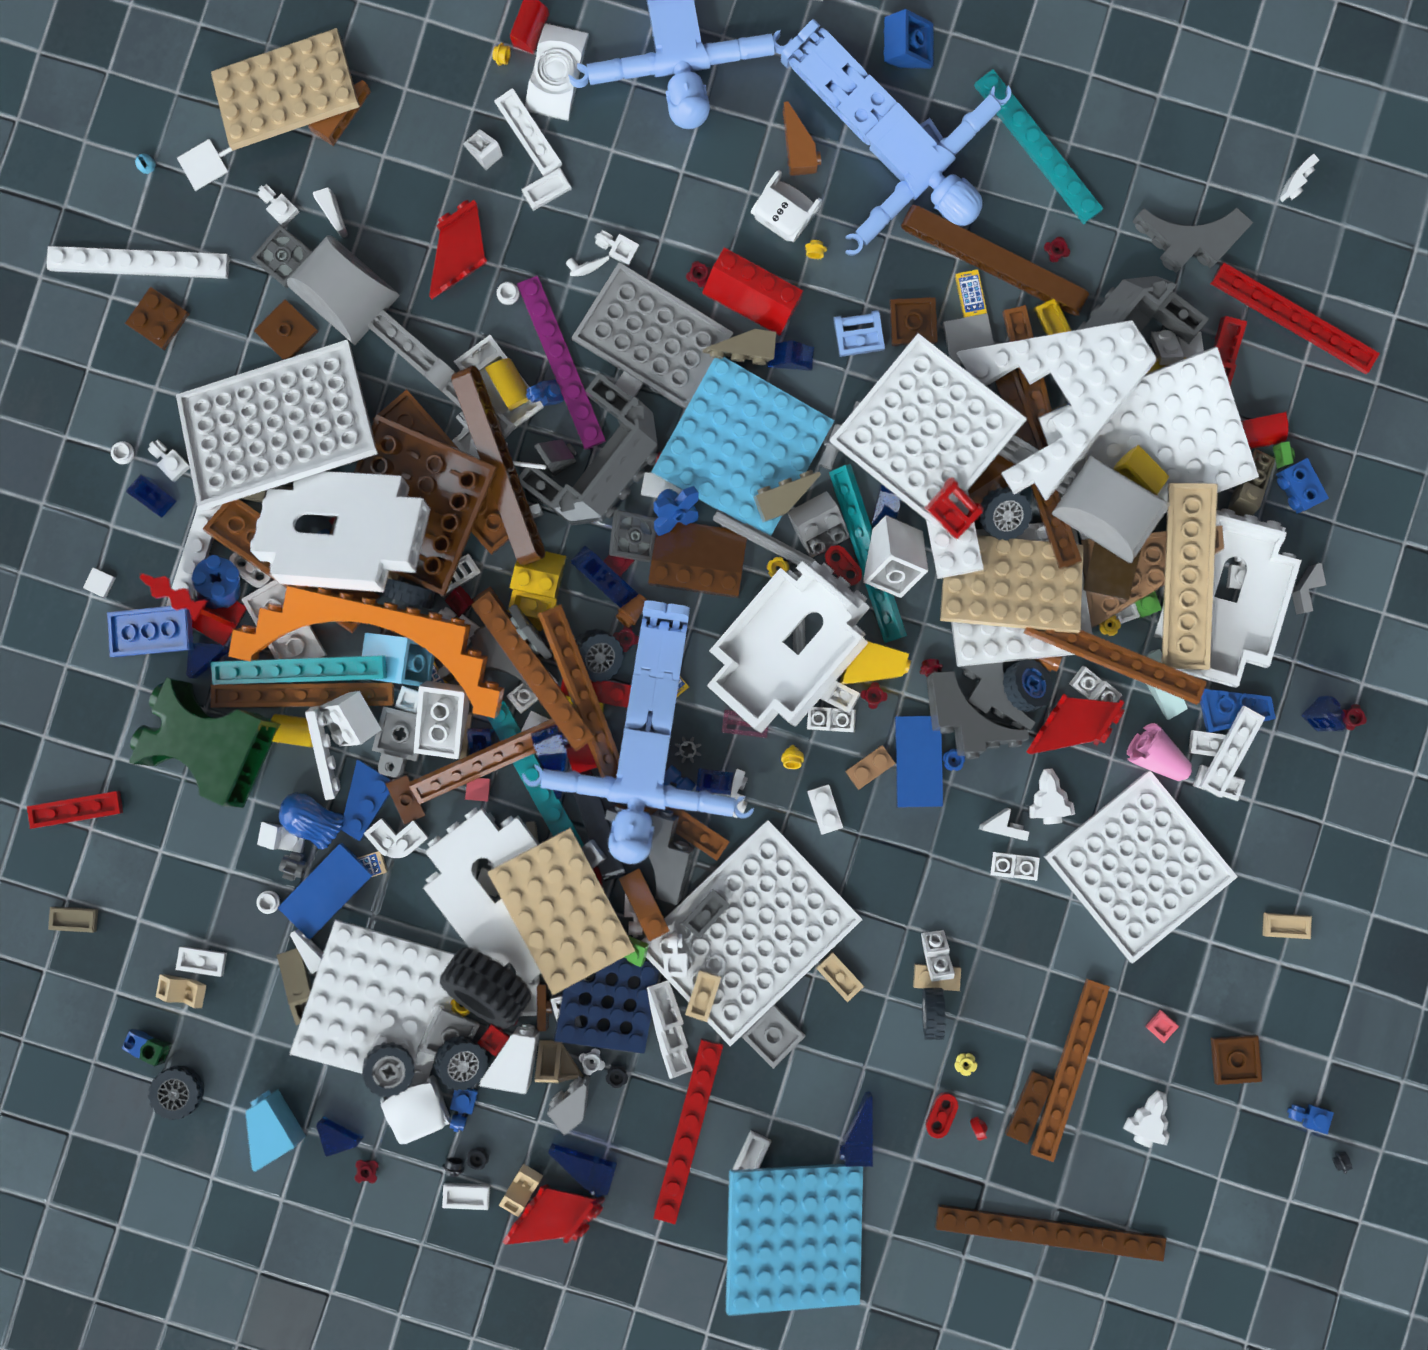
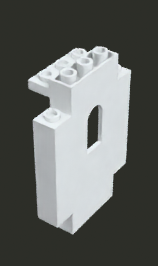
M323 471L295 480L293 490H267L266 497L262 502L261 515L257 520L256 533L251 541L250 551L260 561H269L271 563L270 574L280 584L384 592L389 570L415 572L430 508L423 498L407 497L409 486L402 476ZM305 514L338 516L333 535L299 533L295 530V524L297 519Z
M1229 509L1216 511V526H1222L1224 550L1214 555L1210 670H1177L1237 688L1240 684L1245 663L1264 668L1270 666L1301 560L1296 559V556L1293 554H1278L1287 533L1285 532L1286 528L1281 527L1280 523L1270 520L1267 523L1257 521L1258 518L1252 515L1238 516ZM1232 557L1242 559L1247 567L1237 603L1214 597L1224 563ZM1163 607L1154 637L1162 639Z
M802 561L797 566V569L803 574L800 578L791 570L786 573L780 568L709 650L724 666L707 686L760 733L765 730L778 713L796 727L868 644L863 638L865 633L855 625L870 608L865 603L867 598L858 590L853 593L848 589L850 584L841 576L836 579L832 575L834 571L825 563L820 565L814 561L808 566ZM814 612L821 614L824 621L822 628L799 655L783 643L808 614Z
M474 808L465 815L467 820L460 825L458 822H455L446 829L447 835L443 838H440L438 835L428 843L429 848L425 852L441 873L438 874L436 871L426 879L427 884L424 886V890L469 948L489 955L504 966L510 962L527 984L541 972L502 899L494 903L474 877L472 864L479 858H487L497 867L537 846L539 842L519 816H516L514 819L512 816H509L500 823L502 828L499 829L491 813H487L484 808H481L479 811Z

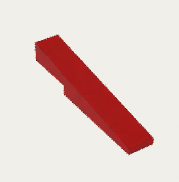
M1224 316L1220 319L1213 347L1218 348L1229 386H1231L1237 366L1235 361L1247 321Z

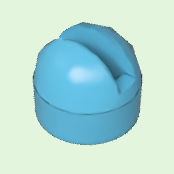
M142 153L136 157V167L142 173L149 174L154 171L156 164L150 155ZM143 159L148 165L147 167L143 166L141 162Z

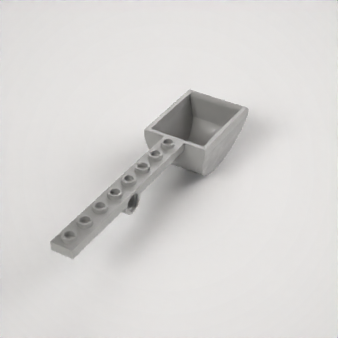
M327 235L287 279L288 287L354 345L371 329L461 408L451 380V376L455 372L386 313V310L400 295L331 235ZM493 406L504 439H506L516 426Z
M1013 435L998 454L1016 465L1039 450ZM1090 455L1078 474L1070 470L1055 489L1064 496L1053 510L1052 515L1131 563L1170 504Z

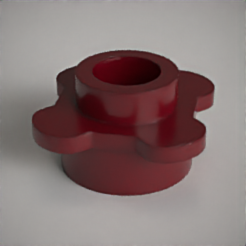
M1059 236L1051 243L1047 242L1044 245V250L1048 252L1049 260L1052 263H1057L1060 258L1070 255V249L1067 247L1063 237Z
M695 261L692 263L690 272L686 274V279L689 282L697 283L700 288L705 287L706 280L712 269L701 264L699 261Z
M624 626L623 630L613 634V637L620 642L623 652H627L629 647L634 644L637 645L639 642V636L633 633L631 626L629 628Z
M938 659L924 660L921 662L922 666L919 672L928 677L932 673L942 672L943 665L940 664Z
M877 682L871 683L867 690H863L860 693L861 698L868 702L870 709H876L878 704L886 701L888 697L887 693L879 688L880 685Z
M1353 704L1351 708L1341 710L1339 713L1340 718L1345 722L1347 730H1354L1355 726L1364 725L1367 720L1358 704Z
M358 1160L355 1164L357 1168V1174L354 1177L355 1181L358 1183L362 1181H368L371 1184L377 1181L378 1163L375 1160Z

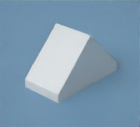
M480 129L463 143L485 170L503 156L497 141Z

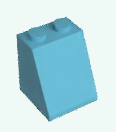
M365 633L362 656L386 655L387 678L370 680L420 686L425 681H431L435 656L427 649L406 637Z
M278 1089L273 1093L268 1090L250 1102L252 1107L246 1111L251 1165L254 1172L293 1149L306 1137Z

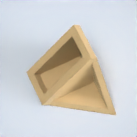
M539 1040L535 1082L559 1083L576 1079L578 1076L584 1077L562 1042Z

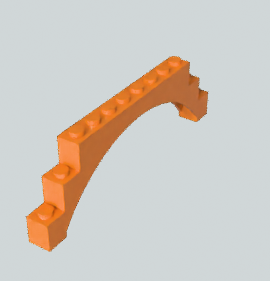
M290 585L286 588L283 606L269 603L268 606L260 608L257 627L242 625L241 628L234 629L232 633L229 657L253 661L259 659V653L271 643L287 633L304 626L331 621H352L376 625L413 640L440 660L466 692L473 705L472 713L495 718L500 714L505 688L498 687L499 684L492 681H485L483 683L488 656H483L481 651L468 649V652H466L471 625L465 624V620L461 618L451 617V620L442 618V614L429 612V615L420 613V609L407 607L404 610L398 608V604L384 602L383 605L376 603V599L362 597L361 600L353 598L354 594L340 592V595L331 593L332 589L326 587L313 589L309 588V586Z

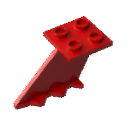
M465 200L457 206L458 210L451 215L448 212L438 219L439 224H437V228L440 234L429 293L431 299L447 291L456 283L471 275L475 270L487 264L475 200L471 202Z
M141 574L139 577L145 584L150 586L153 597L157 599L163 597L170 598L172 608L177 611L186 608L190 610L192 627L223 646L226 645L233 630L237 627L247 610L245 605L238 601L228 608L209 609L205 607L206 600L196 601L192 599L188 589H172L171 581L166 576L154 578Z
M1063 694L1026 752L1031 755L1094 742L1096 746H1098L1100 741L1105 743L1113 730L1110 726L1112 723L1117 725L1125 712L1122 708L1124 702L1122 700L1117 703L1068 698L1067 695Z
M548 1184L541 1186L536 1196L526 1206L523 1214L512 1225L502 1242L508 1245L564 1238L563 1241L566 1244L572 1240L576 1241L579 1237H583L590 1228L588 1222L593 1218H597L604 1208L602 1203L605 1198L601 1196L595 1199L551 1189Z

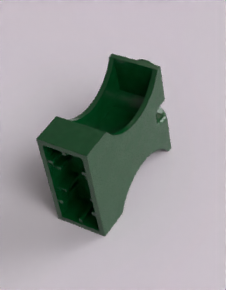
M166 677L164 683L155 687L149 699L152 714L159 716L162 724L160 728L142 725L135 731L130 742V747L134 752L129 763L156 767L166 760L176 758L192 772L198 785L199 796L223 807L244 808L273 743L272 740L281 724L258 713L238 709L227 716L214 719L198 704L192 683Z

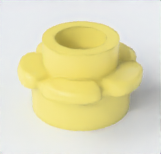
M970 1053L959 1054L955 1062L957 1072H961L964 1076L974 1072L977 1069L975 1057Z

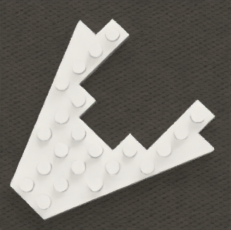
M1133 321L957 352V356L966 371L985 386L1018 367L1030 385L1051 373L1070 403V408L1052 418L1062 438L1002 473L1013 494L1035 483L1045 500L1052 495L1156 362L1154 353Z

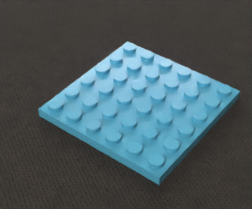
M714 358L651 473L681 490L694 486L699 492V500L771 536L782 516L763 523L753 497L758 494L757 490L770 486L771 489L779 487L778 482L791 478L792 481L801 479L800 474L808 470L835 420L727 358Z
M862 1164L730 1170L726 1313L728 1315L860 1305Z

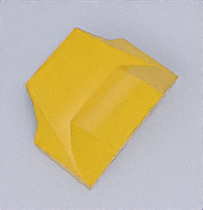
M513 589L509 608L514 604L517 605L536 629L542 631L543 626L538 613L556 606L558 600Z

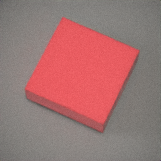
M477 778L467 783L465 800L488 802L491 779Z
M1159 1010L1145 1027L1160 1041L1165 1043L1179 1026L1162 1010Z

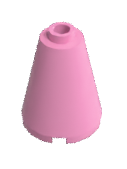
M1155 723L1148 724L1143 727L1146 730L1141 735L1137 733L1127 749V755L1130 756V758H1127L1128 761L1176 781L1185 780L1191 775V762L1159 725Z

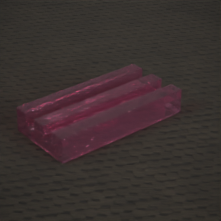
M724 711L723 733L767 738L768 726L763 733L728 729L727 724L752 726L744 721L729 720L728 715H740L735 711Z

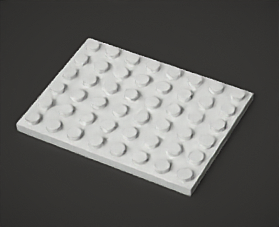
M348 340L176 394L197 506L201 511L378 454L351 345Z
M1213 347L1145 374L1071 470L1078 474L1090 455L1113 468L1127 452L1140 445L1169 476L1158 495H1156L1168 502L1169 483L1217 484L1218 493L1258 478V472L1218 348ZM1070 404L1038 417L1048 446L1062 438L1052 418L1070 408ZM1079 532L1081 540L1090 539Z
M767 820L664 918L670 932L650 942L646 936L641 941L649 944L646 958L664 976V952H673V948H668V934L678 932V934L683 935V947L678 948V952H687V977L665 978L688 1002L699 970L721 976L707 1022L731 1046L861 922L862 918ZM714 889L730 906L698 939L682 922Z

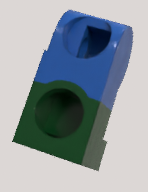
M130 1029L122 1049L152 1066H157L165 1063L173 1044L167 1041H160L143 1031Z

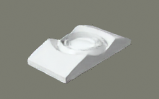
M549 24L544 25L538 42L534 69L528 85L525 108L528 112L569 121L576 87L570 83L569 75L579 79L580 71L577 68V63L582 64L589 37L588 33Z
M489 335L454 362L460 370L471 365L478 368L492 406L517 428L543 409L544 406L540 401L531 403L529 400L514 410L509 411L485 369L488 365L507 358L492 336Z

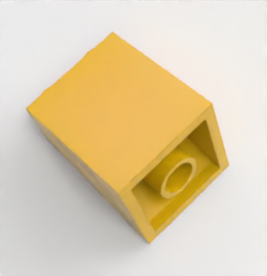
M868 642L844 670L840 683L847 685L901 677L903 674L908 673L911 660L908 659L909 654Z

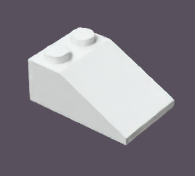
M425 681L419 686L414 753L454 759L460 758L470 703L461 685Z

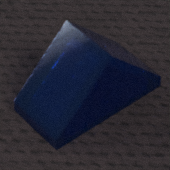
M793 340L775 343L774 359L768 361V367L812 370L814 347Z
M142 474L126 490L128 494L161 518L177 502L153 479Z
M193 643L194 650H188L186 675L189 678L197 679L211 667V662L221 659L229 652L230 648L224 645Z
M467 728L470 755L494 745V729Z
M699 768L696 791L731 795L734 773Z
M324 1116L316 1125L326 1157L355 1148L364 1138Z

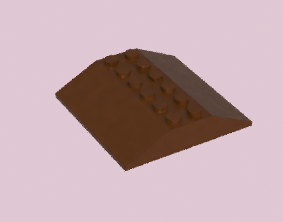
M376 414L371 429L378 454L358 460L353 473L402 476L409 486L407 497L423 498L430 508L416 570L415 572H391L445 596L497 467L428 435ZM338 516L334 520L329 535L334 534Z

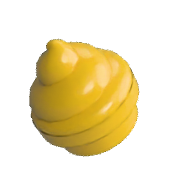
M790 745L781 755L783 766L788 769L800 768L804 762V754L795 745Z

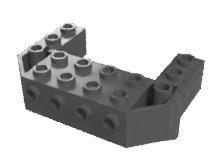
M1157 276L1123 279L1116 288L1112 287L1104 297L1106 301L1102 305L1098 304L1090 314L1092 316L1088 322L1084 321L1077 330L1133 321L1138 331L1141 332L1149 321L1155 318L1187 344H1190L1209 318L1173 292L1177 286L1175 283Z
M600 373L597 374L585 392L590 399L617 418L620 426L573 487L566 484L562 488L537 468L526 467L519 475L522 488L571 525L602 522L607 517L610 519L613 516L614 510L618 509L615 507L620 500L624 501L630 494L631 490L629 488L634 481L638 483L645 474L643 470L647 464L652 465L659 456L657 453L658 443L653 412L635 396L632 398Z

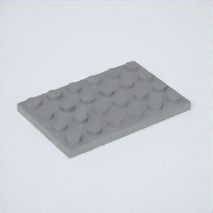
M619 262L573 334L572 340L686 410L714 359L710 357V354L703 353V349L732 338L734 332Z

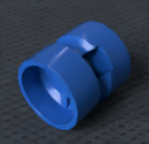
M673 765L665 772L663 786L670 785L671 781L677 784L676 789L692 791L696 786L688 777L682 778L681 772Z

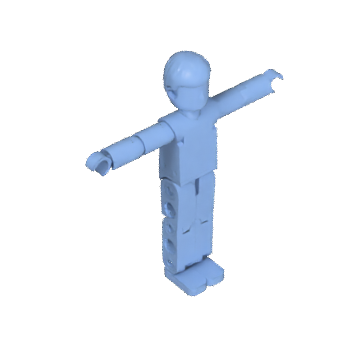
M647 0L656 53L649 52L643 55L589 63L587 67L577 63L578 70L585 75L582 79H575L569 75V80L574 87L582 88L589 81L590 85L619 81L623 78L625 80L654 74L656 78L675 74L669 80L668 91H666L670 118L681 128L694 129L702 125L707 119L710 104L706 85H703L702 79L698 74L691 71L710 69V65L740 61V59L746 60L774 55V51L781 54L782 50L792 41V38L786 45H778L776 41L780 37L781 30H779L773 36L771 33L703 45L701 43L694 0Z
M812 19L782 50L781 63L786 68L791 66L865 144L870 145L869 150L900 180L891 196L881 206H876L872 209L870 217L855 231V234L852 233L845 237V239H855L859 243L858 249L847 250L845 253L851 256L857 255L861 251L863 244L868 245L910 200H916L928 186L934 189L931 194V201L935 205L934 209H937L944 219L960 227H965L974 222L983 206L980 193L965 178L961 179L954 174L945 178L942 172L956 159L955 155L1001 109V106L1007 103L1011 97L1009 85L1006 88V98L1003 100L995 97V87L993 86L989 96L973 112L965 114L962 118V123L948 137L941 139L937 144L916 120L870 74L866 73L863 67L824 28L819 29L820 25L818 22Z
M650 600L644 601L643 618L617 778L581 775L576 771L561 772L543 769L542 771L537 765H535V768L540 773V776L536 781H529L522 773L524 782L531 787L541 784V788L577 792L578 794L606 797L608 801L627 803V810L619 811L615 821L612 820L608 843L610 853L617 860L627 864L643 861L651 851L654 826H652L651 816L644 812L645 806L665 809L666 806L691 811L698 810L731 817L734 811L735 815L739 818L750 817L754 810L753 808L747 813L738 811L737 804L742 802L745 796H741L735 801L734 797L714 795L708 791L694 792L676 789L671 785L663 786L690 608L684 605L666 604Z

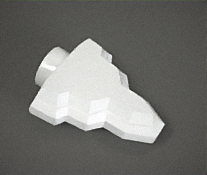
M1043 769L1039 779V791L1034 794V804L1029 806V818H1043L1044 824L1062 823V817L1075 814L1074 805L1068 801L1067 792L1060 788L1059 778L1054 770Z
M1157 1090L1148 1098L1145 1107L1137 1109L1133 1117H1128L1123 1129L1135 1135L1133 1139L1135 1142L1149 1148L1152 1147L1153 1142L1167 1145L1170 1134L1166 1131L1168 1126V1120L1165 1117L1167 1109L1166 1094Z

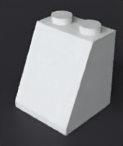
M885 515L872 529L863 580L868 585L902 598L928 572L923 531Z
M522 1024V1027L518 1026L480 1081V1086L526 1094L531 1085L540 1031L535 1029L536 1026Z

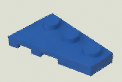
M1204 689L1200 700L1206 732L1209 733L1231 728L1242 706H1246L1264 716V721L1276 719L1270 696Z
M359 759L356 761L340 830L358 841H362L365 836L364 833L370 828L390 795L386 782L392 779L380 774L379 771Z

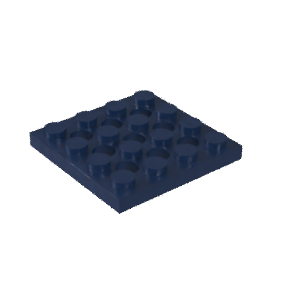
M621 958L595 972L593 980L585 981L582 979L563 989L554 1041L645 1054L652 1014L647 988L657 984L659 970L649 960H645L642 967L628 962L626 958ZM616 973L617 981L612 985L605 982L606 975ZM631 976H637L640 979L639 985L635 988H631L627 984ZM583 992L591 994V1000L587 1004L579 1002V996ZM606 995L613 997V1004L609 1007L601 1005V1000ZM630 998L634 999L636 1002L635 1007L632 1010H625L623 1007L624 1002ZM579 1015L587 1017V1022L582 1027H578L574 1023L575 1018ZM601 1018L609 1020V1026L604 1030L597 1028V1022ZM624 1021H629L632 1024L631 1030L627 1033H622L619 1030L620 1024Z

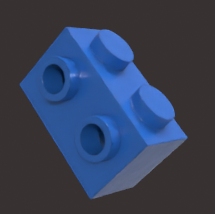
M1308 458L1276 474L1279 487L1286 492L1288 504L1297 514L1329 499Z

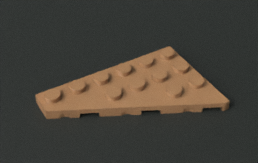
M1216 526L1215 555L1224 550L1222 526ZM1166 531L1151 533L1143 544L1129 600L1086 591L1091 628L1164 586ZM1092 539L1081 540L1085 580L1095 542Z

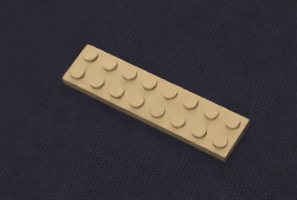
M1169 483L1168 503L1170 506L1167 509L1161 663L1175 669L1210 670L1217 484Z

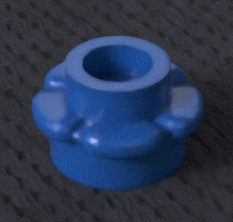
M950 749L949 752L943 755L945 768L950 771L960 770L965 762V756H958L957 749Z

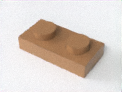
M881 745L845 772L859 790L896 763L883 745Z

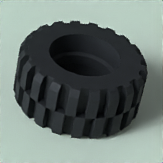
M469 947L459 949L440 975V985L443 990L455 999L457 1003L486 1022L504 1029L515 1025L531 1000L530 988L518 975H515L508 967L506 968L499 961L492 959L489 955Z

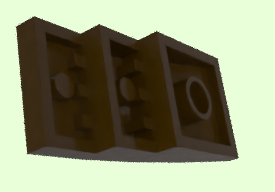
M1094 542L1083 590L1129 600L1142 547L1133 561L1129 563Z

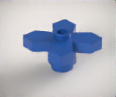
M694 486L682 490L680 494L672 489H666L658 495V500L654 501V512L658 516L654 521V530L658 536L670 532L677 522L688 525L698 520V511L694 504L699 499V492Z

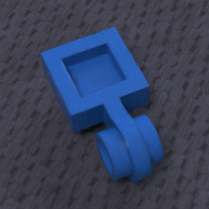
M556 380L540 381L526 389V397L531 403L541 401L543 406L564 401Z
M471 1088L463 1091L454 1090L450 1105L451 1110L458 1111V1115L453 1114L450 1128L454 1129V1132L464 1131L467 1117H463V1114L472 1115L478 1090Z
M1292 1104L1291 1108L1288 1107L1289 1118L1299 1122L1303 1121L1302 1126L1307 1129L1328 1135L1334 1114L1332 1111L1311 1104L1308 1105L1306 1112V1108L1296 1104Z

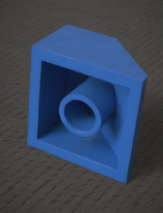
M907 9L884 17V61L898 68L933 67V23Z

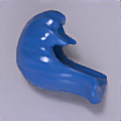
M295 792L287 795L282 801L279 810V821L289 833L310 840L318 849L323 850L328 848L329 844L332 843V840L340 832L343 815L325 809L307 794Z

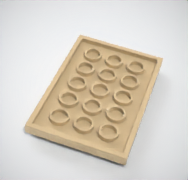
M337 28L211 72L228 144L232 150L360 107Z
M977 535L983 570L943 578L940 621L1023 629L1028 627L1035 630L1045 631L1047 629L1065 633L1080 632L1083 545L1077 544L1082 562L1059 569L1050 542L1024 539L999 540L991 536Z
M571 828L487 872L553 995L635 951Z

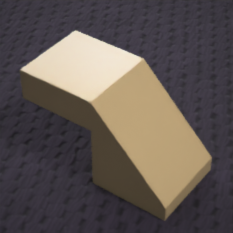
M160 974L156 997L165 1002H183L193 1008H202L206 985L192 979Z
M523 1164L499 1206L519 1217L543 1175Z

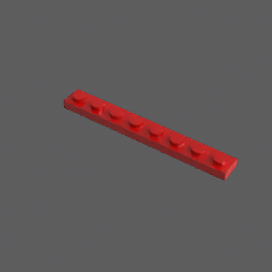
M1225 262L1220 266L1210 283L1364 374L1369 373L1380 354Z
M701 1038L653 1219L676 1224L723 1044Z

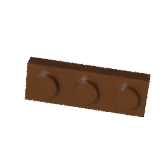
M1031 1070L1005 1131L1007 1136L1028 1144L1053 1085V1079Z

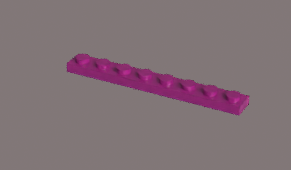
M538 275L517 283L584 449L587 450L606 442Z

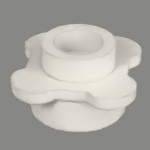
M597 1048L592 1049L587 1054L582 1053L579 1056V1061L582 1063L586 1075H591L592 1072L597 1070H603L605 1067V1062L600 1058V1050Z

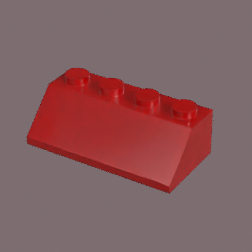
M724 247L711 270L702 294L781 336L802 299L803 290Z

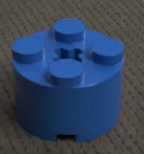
M211 555L195 567L192 573L194 592L198 601H207L205 607L209 609L228 608L237 602L241 595L240 575L237 567L231 561Z

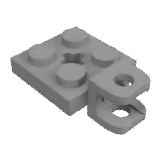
M383 706L379 726L382 730L376 734L372 751L381 753L378 764L380 774L396 778L400 777L405 771L407 759L418 761L419 754L414 753L417 714ZM404 728L406 737H402L401 741L397 740L398 736L394 735L395 731ZM393 763L394 769L390 771L389 766Z

